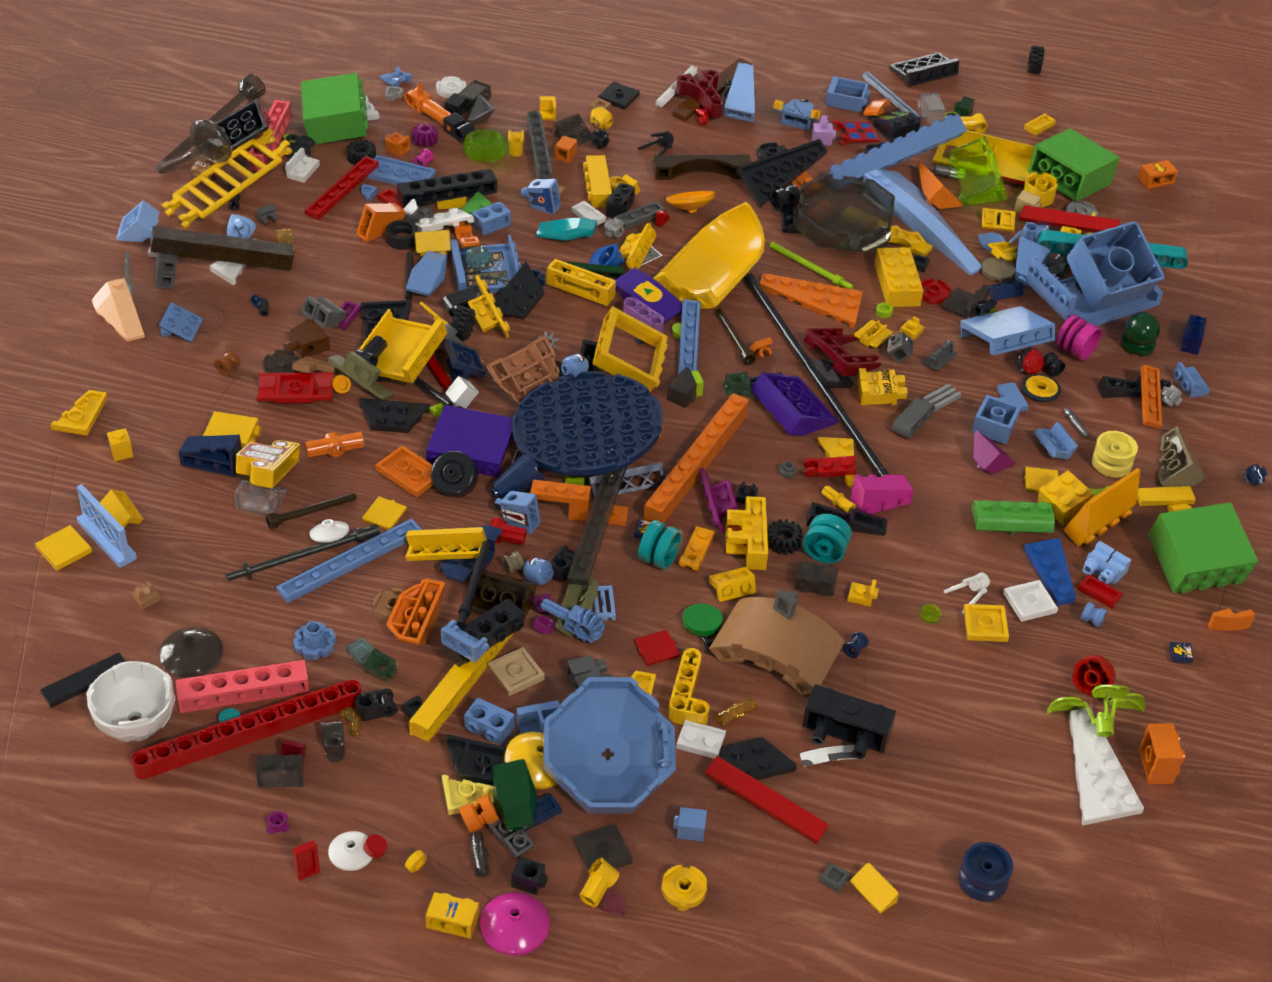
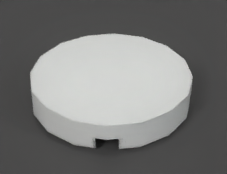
M444 77L442 81H437L436 83L437 93L444 98H449L453 93L464 95L467 90L466 82L464 80L460 81L458 77Z

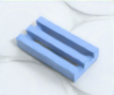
M612 585L598 586L597 591H600L602 613H599L598 597L593 602L594 613H598L599 617L604 618L603 621H608V618L616 620ZM604 591H608L610 612H607Z

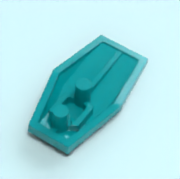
M566 218L541 222L536 236L565 241L583 236L589 238L595 232L597 220Z

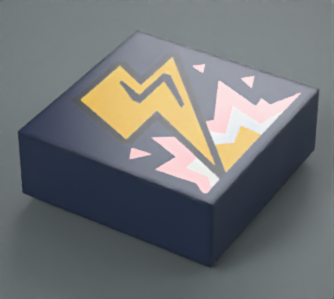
M638 519L634 537L642 539L643 534L652 521Z
M1170 643L1169 649L1172 662L1193 663L1194 657L1191 643Z

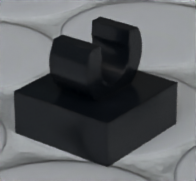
M742 482L739 485L736 501L745 504L746 496L757 497L759 487H756L755 484H752V486L745 485V482Z

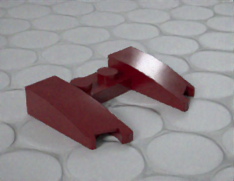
M843 328L807 329L803 341L812 349H821L822 352L826 353L834 361L832 368L842 377L858 375L859 368H866V372L881 366V362H875L879 359L878 354L850 355L840 346L857 339L853 334L843 335Z

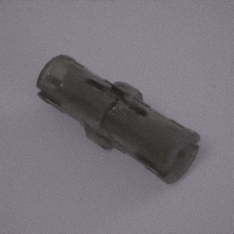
M475 831L469 835L472 848L470 856L474 862L475 875L477 877H486L490 873L487 862L489 854L487 848H485L484 834L481 831Z

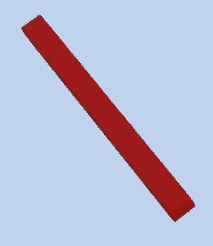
M347 680L138 750L131 757L134 775L139 779H147L355 708L356 698L362 694L361 684L357 680Z

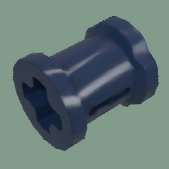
M855 632L852 635V639L843 645L845 654L850 658H857L860 655L861 649L869 644L867 636L862 632Z

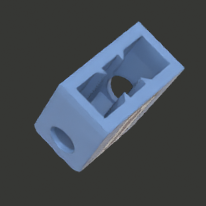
M510 491L503 499H496L494 508L502 511L503 520L508 525L525 528L528 534H532L541 523L535 494Z

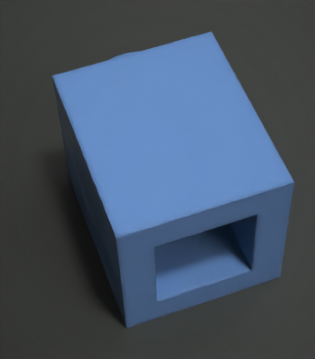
M680 807L679 816L675 815L673 829H678L677 838L703 842L707 810Z

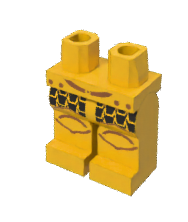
M859 368L857 384L861 405L889 403L897 405V399H907L905 375H895V370H889V372L885 370L866 372V368Z

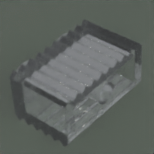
M939 93L921 94L920 99H918V108H921V115L925 121H943L946 109Z

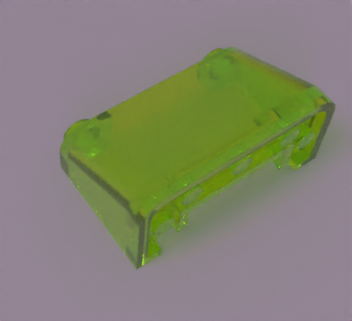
M985 136L949 151L951 157L949 158V163L951 167H955L962 189L960 195H958L962 204L972 206L1008 200L996 155Z

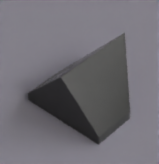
M479 94L466 123L470 122L474 126L487 122L495 108Z

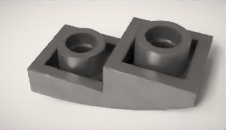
M501 818L488 827L497 841L515 858L520 857L535 846L523 829L508 832Z

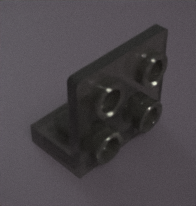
M983 285L979 290L975 291L974 295L955 288L941 304V308L965 319L975 317L973 307L979 305L981 301L987 300L990 287Z

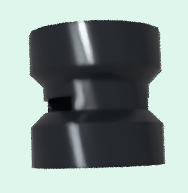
M1049 352L1043 357V367L1048 369L1052 376H1058L1064 371L1066 364L1061 359H1058L1054 352Z

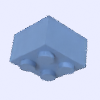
M986 395L975 416L972 433H975L977 430L992 440L1007 444L1018 422L1022 406Z

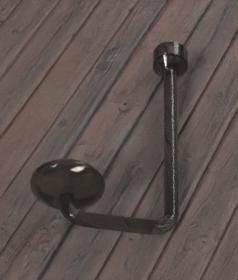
M253 74L245 76L238 83L239 93L208 120L197 119L191 124L190 136L157 164V172L160 174L169 172L196 160L202 155L217 163L229 160L232 155L230 140L226 133L215 123L228 116L245 100L251 102L256 98L260 99L266 92L262 80ZM193 145L195 146L194 149H192V150L189 151L188 153L184 154V153L187 152Z

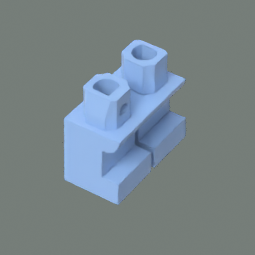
M1099 541L1095 549L1088 553L1082 571L1087 575H1092L1093 573L1099 575L1098 580L1107 585L1109 583L1115 584L1127 573L1132 559L1118 551L1114 552L1115 549Z

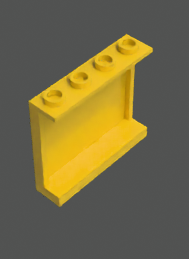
M388 309L359 350H364L376 335L381 336L388 346L378 357L376 368L381 370L379 376L413 383L447 335L443 320L436 319L433 325L393 318L391 310Z

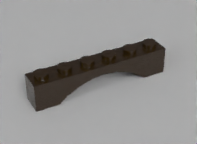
M749 154L654 155L653 169L655 180H672L677 176L692 172H712L726 175L733 179H741L737 173V168L751 163Z

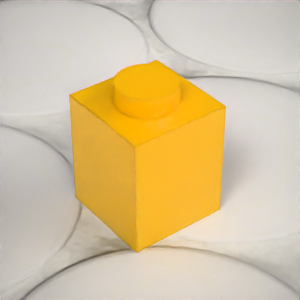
M126 428L107 433L114 462L133 457L131 441Z

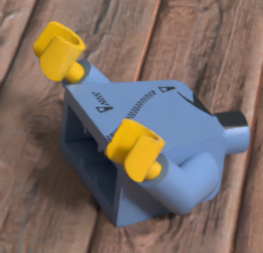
M793 99L786 105L782 101L775 100L773 108L782 114L781 124L809 131L811 120L813 123H817L820 119L821 111L814 110V104L810 103L807 99Z

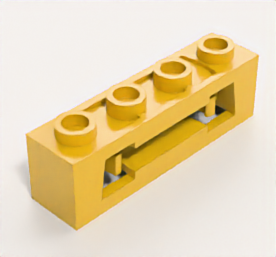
M554 259L547 267V285L608 306L615 298L616 280ZM563 268L569 269L571 272L569 273L568 270L563 272ZM597 280H600V281H602V282H605L606 285H605V286H601V282H598V284H596V283H594V282H596Z

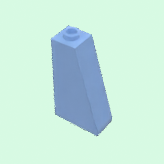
M738 63L724 106L725 117L749 122L755 121L753 65Z

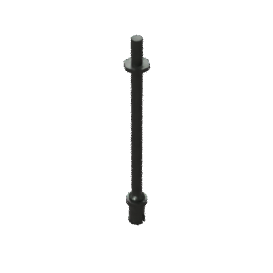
M377 523L365 528L358 527L355 528L352 534L336 541L324 542L252 566L245 562L243 563V569L227 573L226 578L228 581H232L246 576L248 580H251L252 574L353 541L363 543L364 540L379 535L380 529Z

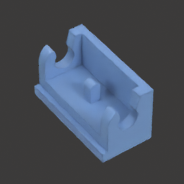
M451 620L441 629V643L471 661L476 662L489 649V644L486 643L488 639L485 637L480 640L459 629L456 625V620Z

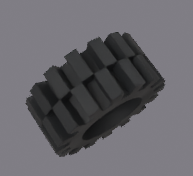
M1031 46L1028 58V73H1041L1044 47Z
M359 139V141L354 140V143L350 142V145H347V160L350 164L353 163V166L365 156L372 159L376 157V146L371 141Z
M459 306L454 312L451 326L458 331L456 336L459 339L468 340L471 336L472 328L475 325L474 321L476 320L474 318L476 316L474 309Z
M779 519L778 523L774 521L768 528V547L772 548L773 552L777 550V554L780 555L781 552H784V555H787L788 552L794 554V551L797 552L801 547L802 528H799V524L794 525V521L789 523V519H785V522ZM785 535V536H788V537H790V538H789V539H783V538H781V537H779V536Z

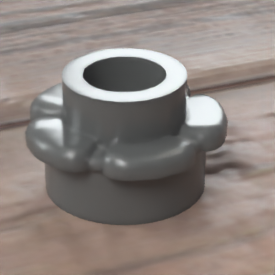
M790 461L779 465L780 475L784 478H792L795 472H797V466Z

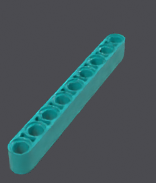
M1043 230L1038 234V244L1050 249V253L1068 255L1084 234ZM1148 243L1160 267L1174 269L1187 267L1188 252L1184 247Z

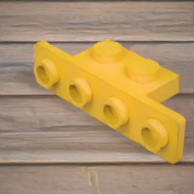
M650 223L645 225L642 233L628 235L619 250L622 253V258L624 260L627 259L626 264L629 270L634 267L639 270L656 238V231Z
M479 275L475 276L482 295L468 301L470 309L475 310V318L482 332L484 333L499 326L505 338H509L508 331H510V327L507 321L503 322L501 318L503 314L500 308L495 307L494 303L496 302L492 293L488 294V286L485 280H481Z

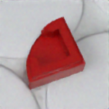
M659 210L656 212V226L662 227L670 220V216L665 211Z

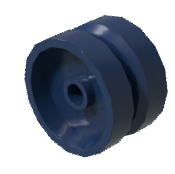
M991 842L976 843L966 850L958 875L959 884L967 895L981 902H992L1000 899L1006 893L1014 868L1013 860L1009 853L999 845Z

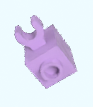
M821 116L820 123H813L812 141L820 139L824 145H832L836 131L833 130L832 123H828V116Z

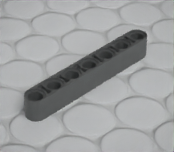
M530 111L527 114V131L536 179H552V168L542 116L538 111Z

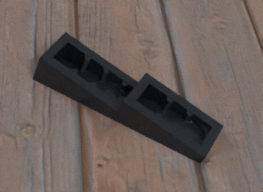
M1103 376L1098 384L1101 397H1142L1141 376H1138L1135 381ZM1160 379L1161 390L1165 386L1167 388L1171 386L1169 380Z
M812 502L807 511V526H810L812 520L818 515L832 514L845 520L852 532L885 536L887 531V519L853 508L847 513Z

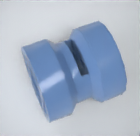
M1088 602L1080 620L1085 622L1091 621L1093 626L1100 628L1108 610L1104 608L1096 609L1095 604Z

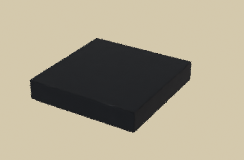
M808 360L807 365L824 386L851 388L854 384L848 376L842 377L832 368L834 361Z

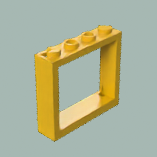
M612 307L604 317L592 364L614 376L619 374L634 379L646 386L649 392H651L660 383L659 376L662 373L663 367L661 366L666 357L664 352L668 347V344H666L668 336ZM615 326L655 347L650 375L608 353Z

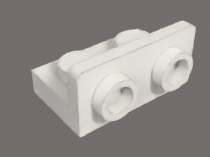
M300 148L285 164L287 178L305 183L320 166V162L317 159L305 156L304 148Z

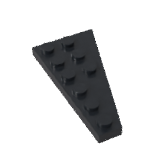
M817 139L737 168V173L758 207L761 208L771 200L772 191L787 187L824 157L827 149L822 141Z
M411 300L360 302L366 339L388 309L391 310L393 318L408 321L412 308ZM378 376L376 381H391L392 379Z

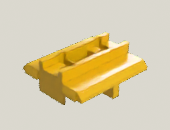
M1003 241L987 244L992 249L991 253L998 259L1002 257L1010 262L1017 259L1018 247H1013L1011 245L1012 242Z
M870 320L853 335L860 339L859 342L863 345L877 348L880 344L884 345L885 340L892 336L893 332L887 329V325L879 323V320L876 322Z

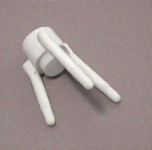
M981 572L964 579L963 583L944 590V593L946 594L969 585L971 590L979 591L969 603L975 604L983 594L987 593L986 587L989 586L990 580L985 573Z

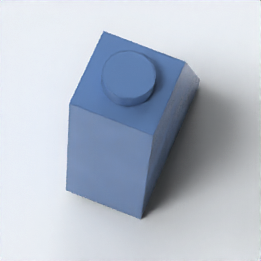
M1020 237L1015 281L1022 282L1023 286L1030 288L1027 282V271L1031 257L1037 256L1038 261L1046 266L1050 260L1051 250L1024 237Z

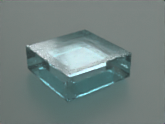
M363 637L346 647V652L358 664L376 654L375 648Z

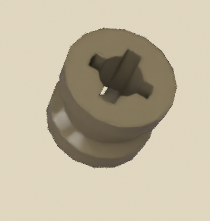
M518 551L512 552L510 556L504 555L501 557V564L506 574L511 575L515 570H523L524 561Z

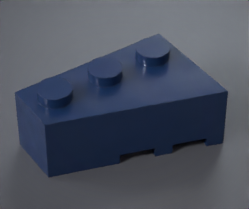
M240 434L187 437L179 450L181 466L235 477L237 474L236 456L242 449Z

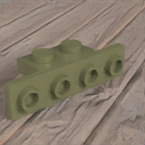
M354 351L349 352L346 359L340 355L328 358V362L333 364L334 368L344 372L348 378L358 382L362 388L372 392L376 398L385 400L392 397V392L376 382L381 370Z
M576 567L573 570L562 607L571 611L574 605H577L587 611L589 609L593 611L592 605L598 595L599 583ZM558 617L555 627L570 638L574 636L571 632L563 629L565 620Z

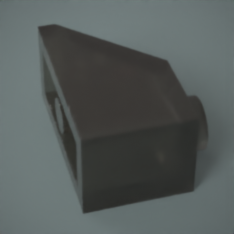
M686 366L672 381L667 391V400L684 408L693 403L697 396V393H695L696 383L689 367Z

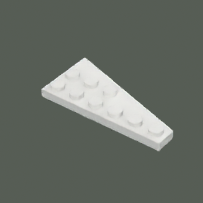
M1085 708L1070 711L1069 722L1074 744L1073 754H1075L1076 760L1075 770L1078 791L1080 793L1082 826L1141 814L1144 807L1107 738L1097 736L1096 725H1092V721Z

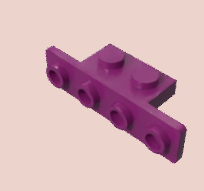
M704 467L700 468L701 476H699L703 487H705L703 490L704 495L709 500L707 506L710 513L713 514L711 520L715 528L719 527L723 533L726 530L722 518L727 516V509L739 510L732 484L727 479L712 486L709 475Z

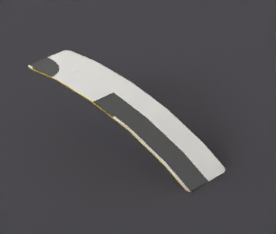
M855 745L824 747L800 753L804 767L828 761L858 759L852 755Z

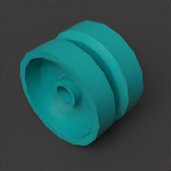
M832 514L818 515L812 520L809 530L804 537V550L811 558L824 564L837 563L844 557L851 541V528L845 520Z
M653 520L641 539L638 549L639 560L646 563L654 561L656 567L663 570L668 569L680 548L682 530L672 526L667 528L665 523Z

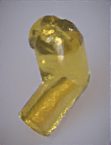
M346 707L344 710H341L339 713L340 719L350 722L349 734L351 736H358L360 734L361 718L352 708Z

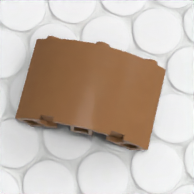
M748 597L739 599L709 648L721 663L750 660L754 661L756 666L772 671L774 669L784 675L782 679L794 687L801 696L811 694L814 684L821 686L845 642L839 633L821 618L798 605L796 606L794 616L788 619L773 609L774 598Z

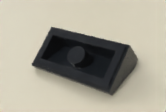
M797 205L782 210L783 233H802L801 212Z

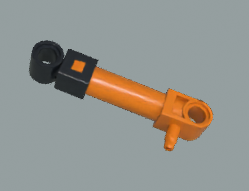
M421 82L417 83V88L405 93V101L411 108L420 114L425 113L444 127V131L453 138H456L458 142L462 143L476 136V130L470 122L466 123L465 119L457 113L451 114L434 102L432 95L423 90Z

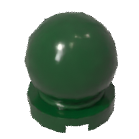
M1137 312L1129 317L1125 324V332L1121 337V347L1123 350L1131 355L1132 353L1141 354L1140 357L1151 355L1156 347V339L1160 334V323L1157 318L1148 312Z

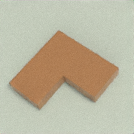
M308 356L293 362L292 366L293 370L304 373H311L317 370L333 372L334 374L339 371L328 361Z

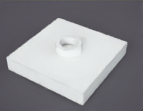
M1040 580L1004 588L1003 594L1021 622L1055 614L1058 611V607Z

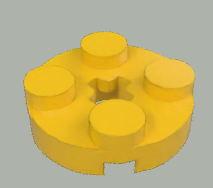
M676 865L664 874L661 892L669 904L675 906L680 911H686L689 908L698 906L705 899L707 880L705 875L696 867L690 866V868L682 867V865ZM680 884L684 886L688 884L689 887L687 890H683L680 888Z

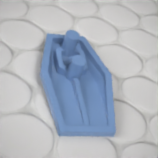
M428 251L412 269L406 291L430 296L445 280L447 255Z

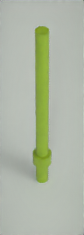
M775 242L770 243L769 247L831 280L833 284L853 289L854 285L845 281L840 275L830 273Z

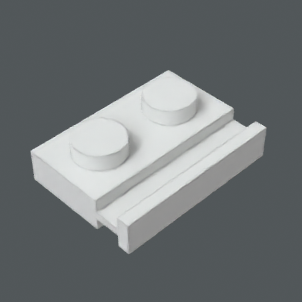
M685 720L676 749L715 759L720 754L726 730Z

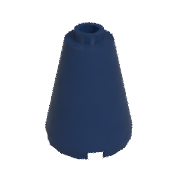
M525 453L492 483V489L490 490L495 499H503L510 491L530 492L533 480L545 481L542 472L539 473L537 469L538 464L529 453Z

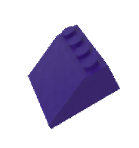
M761 372L751 388L756 394V398L762 401L766 406L765 408L775 416V420L785 428L786 433L789 435L804 436L838 423L835 416L800 377Z

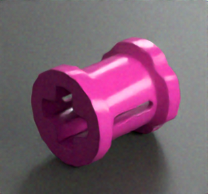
M423 149L421 154L413 159L414 164L426 167V164L434 160V155L430 150Z

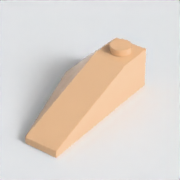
M115 279L106 282L92 299L96 313L105 318V322L111 324L115 331L127 342L145 338L125 279Z

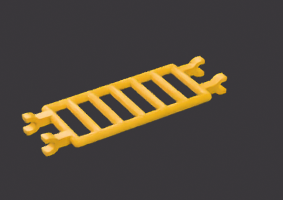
M267 129L257 140L252 138L174 192L172 195L173 200L161 204L166 209L164 213L170 217L175 212V209L181 205L185 206L190 211L179 215L178 219L182 221L181 226L187 229L193 220L198 217L201 219L206 218L282 163L281 157L292 153V149L288 147L290 142L285 139L280 144V147L271 151L265 145L275 142L276 139L272 136L273 130ZM253 145L273 159V161L266 165L246 150ZM238 155H242L259 167L260 170L253 174L233 159ZM229 164L248 179L240 183L220 168ZM215 172L235 188L227 192L207 177ZM203 182L221 195L222 198L215 202L195 186ZM190 191L209 205V207L201 211L182 197V195Z

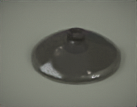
M187 627L173 632L162 642L159 649V659L162 667L168 673L182 678L198 677L212 671L220 663L223 656V645L220 638L211 630L201 627Z

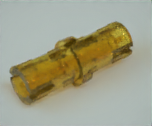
M750 696L738 704H731L730 708L715 715L717 722L720 726H724L735 719L743 718L744 714L757 709L756 700H753L754 698Z

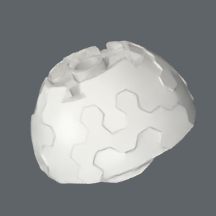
M128 661L114 665L90 684L86 693L88 708L95 722L94 724L101 732L118 741L138 742L148 739L166 725L174 709L175 695L171 677L157 666L146 662ZM134 717H140V719L130 721Z

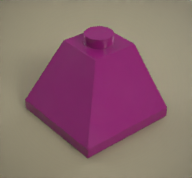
M975 431L973 458L978 462L976 466L981 471L995 474L1015 464L993 440L979 431Z

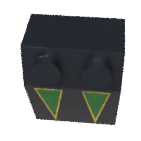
M892 110L880 115L868 116V120L890 143L900 136L904 138L908 133L912 131L916 133L920 129L921 121L913 113Z

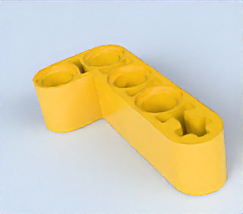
M689 648L684 651L670 698L668 717L676 724L684 725L685 720L703 725L708 723L709 704L706 701L693 698L701 665V652L695 648Z

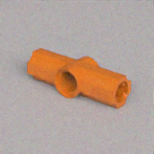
M331 432L323 439L305 442L308 458L329 454L331 457H339L347 450L364 447L362 432L345 435Z

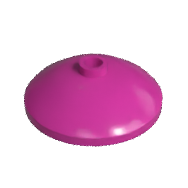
M506 893L494 898L485 906L480 917V932L484 941L493 950L504 955L518 956L530 953L542 945L549 933L550 919L546 908L539 900L524 893Z

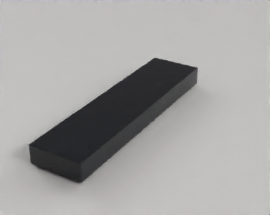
M116 653L40 689L41 694L50 708L88 691L90 684L102 673L114 665L126 661L120 653Z

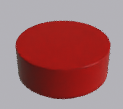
M372 834L364 842L363 848L370 857L380 858L386 852L388 844L382 836Z

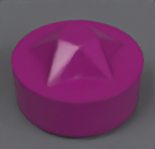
M537 616L533 623L534 629L543 634H550L555 626L553 620L546 616Z

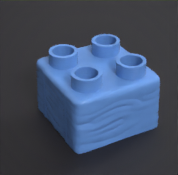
M1129 222L1121 226L1084 235L1078 240L1067 256L1072 274L1079 283L1087 304L1093 311H1101L1143 298L1164 279L1163 271L1137 222Z

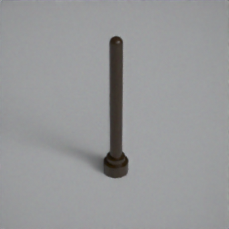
M721 308L716 309V314L741 352L740 359L743 364H753L756 360L753 351L745 347Z
M350 493L280 515L273 512L265 516L269 529L272 530L278 528L284 521L354 501L357 496L355 493Z

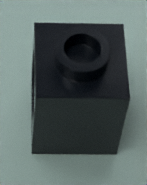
M453 93L445 101V109L451 114L464 115L468 111V97Z
M520 856L511 874V887L537 896L540 888H544L548 880V875L545 874L546 865Z

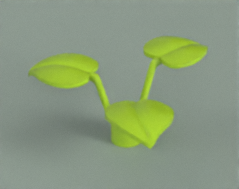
M1099 685L1092 690V695L1095 698H1104V712L1097 713L1096 718H1094L1087 702H1081V698L1062 697L1054 700L1048 707L1047 714L1060 710L1085 708L1092 721V725H1096L1097 736L1109 737L1114 735L1113 725L1116 708L1135 709L1144 712L1145 699L1141 694L1129 693L1127 686ZM1109 698H1113V699H1111V700L1109 701V705L1112 707L1111 715H1110V713L1108 712V699H1109Z

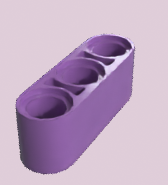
M634 297L624 299V313L663 333L664 317Z

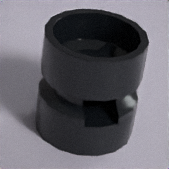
M790 185L783 189L772 191L771 202L774 209L781 211L794 205H799L801 203V194L796 185Z

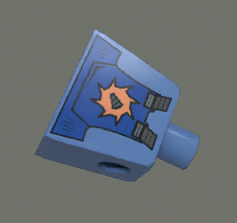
M535 179L528 188L523 187L521 190V196L529 198L530 207L554 215L561 206L557 179Z

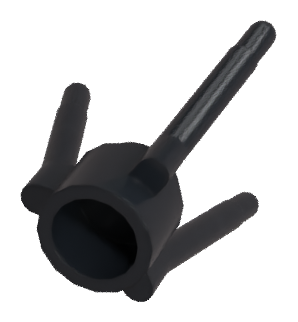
M668 131L651 134V137L659 136V138L638 147V150L658 143L660 146L665 147L658 154L663 155L672 147L674 137Z

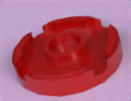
M934 278L921 281L923 287L922 300L924 302L942 304L949 300L951 287L946 282L939 279L936 281Z

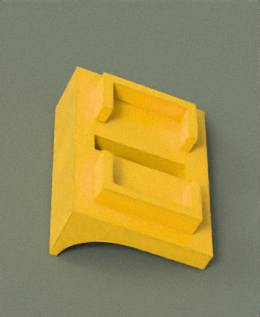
M983 208L981 228L1014 232L1015 211ZM997 217H1000V225H997Z

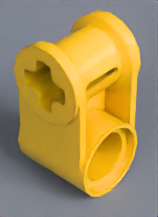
M508 130L509 154L511 156L517 157L523 154L524 130H521V132H511V130Z

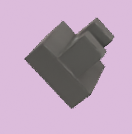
M273 203L259 208L255 214L257 221H261L264 226L268 224L267 218H270L273 223L276 222V208Z
M783 590L779 591L776 595L773 609L788 619L792 618L796 610L799 594L793 590L788 593Z

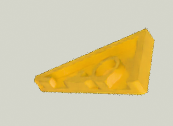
M818 437L817 439L818 446L823 447L827 458L854 456L853 439ZM855 475L844 476V482L852 490Z

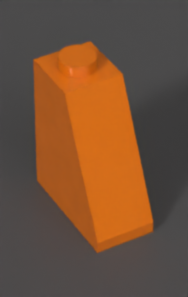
M396 203L365 204L356 234L365 242H369L386 234V228L391 222L403 220L406 211Z

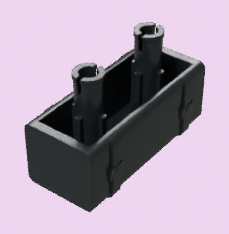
M814 684L805 707L802 727L814 730L811 741L816 745H823L827 735L856 744L852 755L858 759H864L868 749L881 753L885 752L893 729L896 710L832 690L829 687L826 688Z

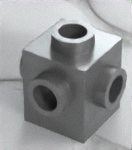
M903 331L891 336L888 340L887 353L897 363L912 357L914 345L912 338Z

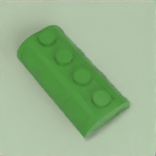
M973 500L971 508L976 530L1010 531L1011 535H1015L1016 532H1054L1055 520L1051 503Z

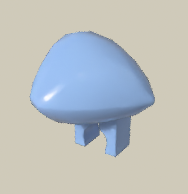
M232 214L228 222L227 236L249 239L256 230V223L247 217Z

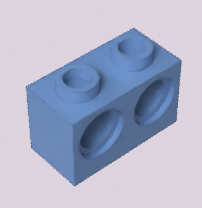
M501 202L472 212L474 218L472 226L482 236L511 225V211Z
M478 697L464 715L465 729L500 745L504 743L515 727V714Z

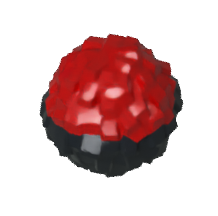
M1028 347L1018 352L1015 364L1024 375H1032L1042 369L1044 358L1039 350Z

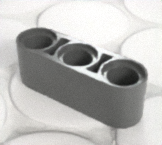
M919 397L916 398L897 417L891 430L906 439H910L931 417L935 406Z

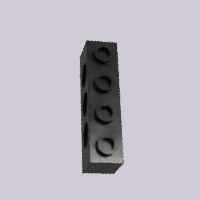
M508 598L459 629L478 640L483 637L487 638L488 641L486 643L489 644L490 649L524 627V612ZM443 644V653L458 667L471 661Z

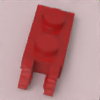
M856 455L818 459L812 457L803 460V465L806 467L803 469L805 477L821 478L857 474Z

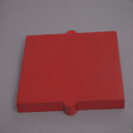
M667 630L634 639L638 655L642 656L647 666L680 657V652L675 645L676 641L672 640Z

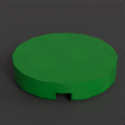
M694 604L683 612L682 623L683 627L686 630H690V633L694 635L711 636L715 634V631L721 629L723 616L712 605Z

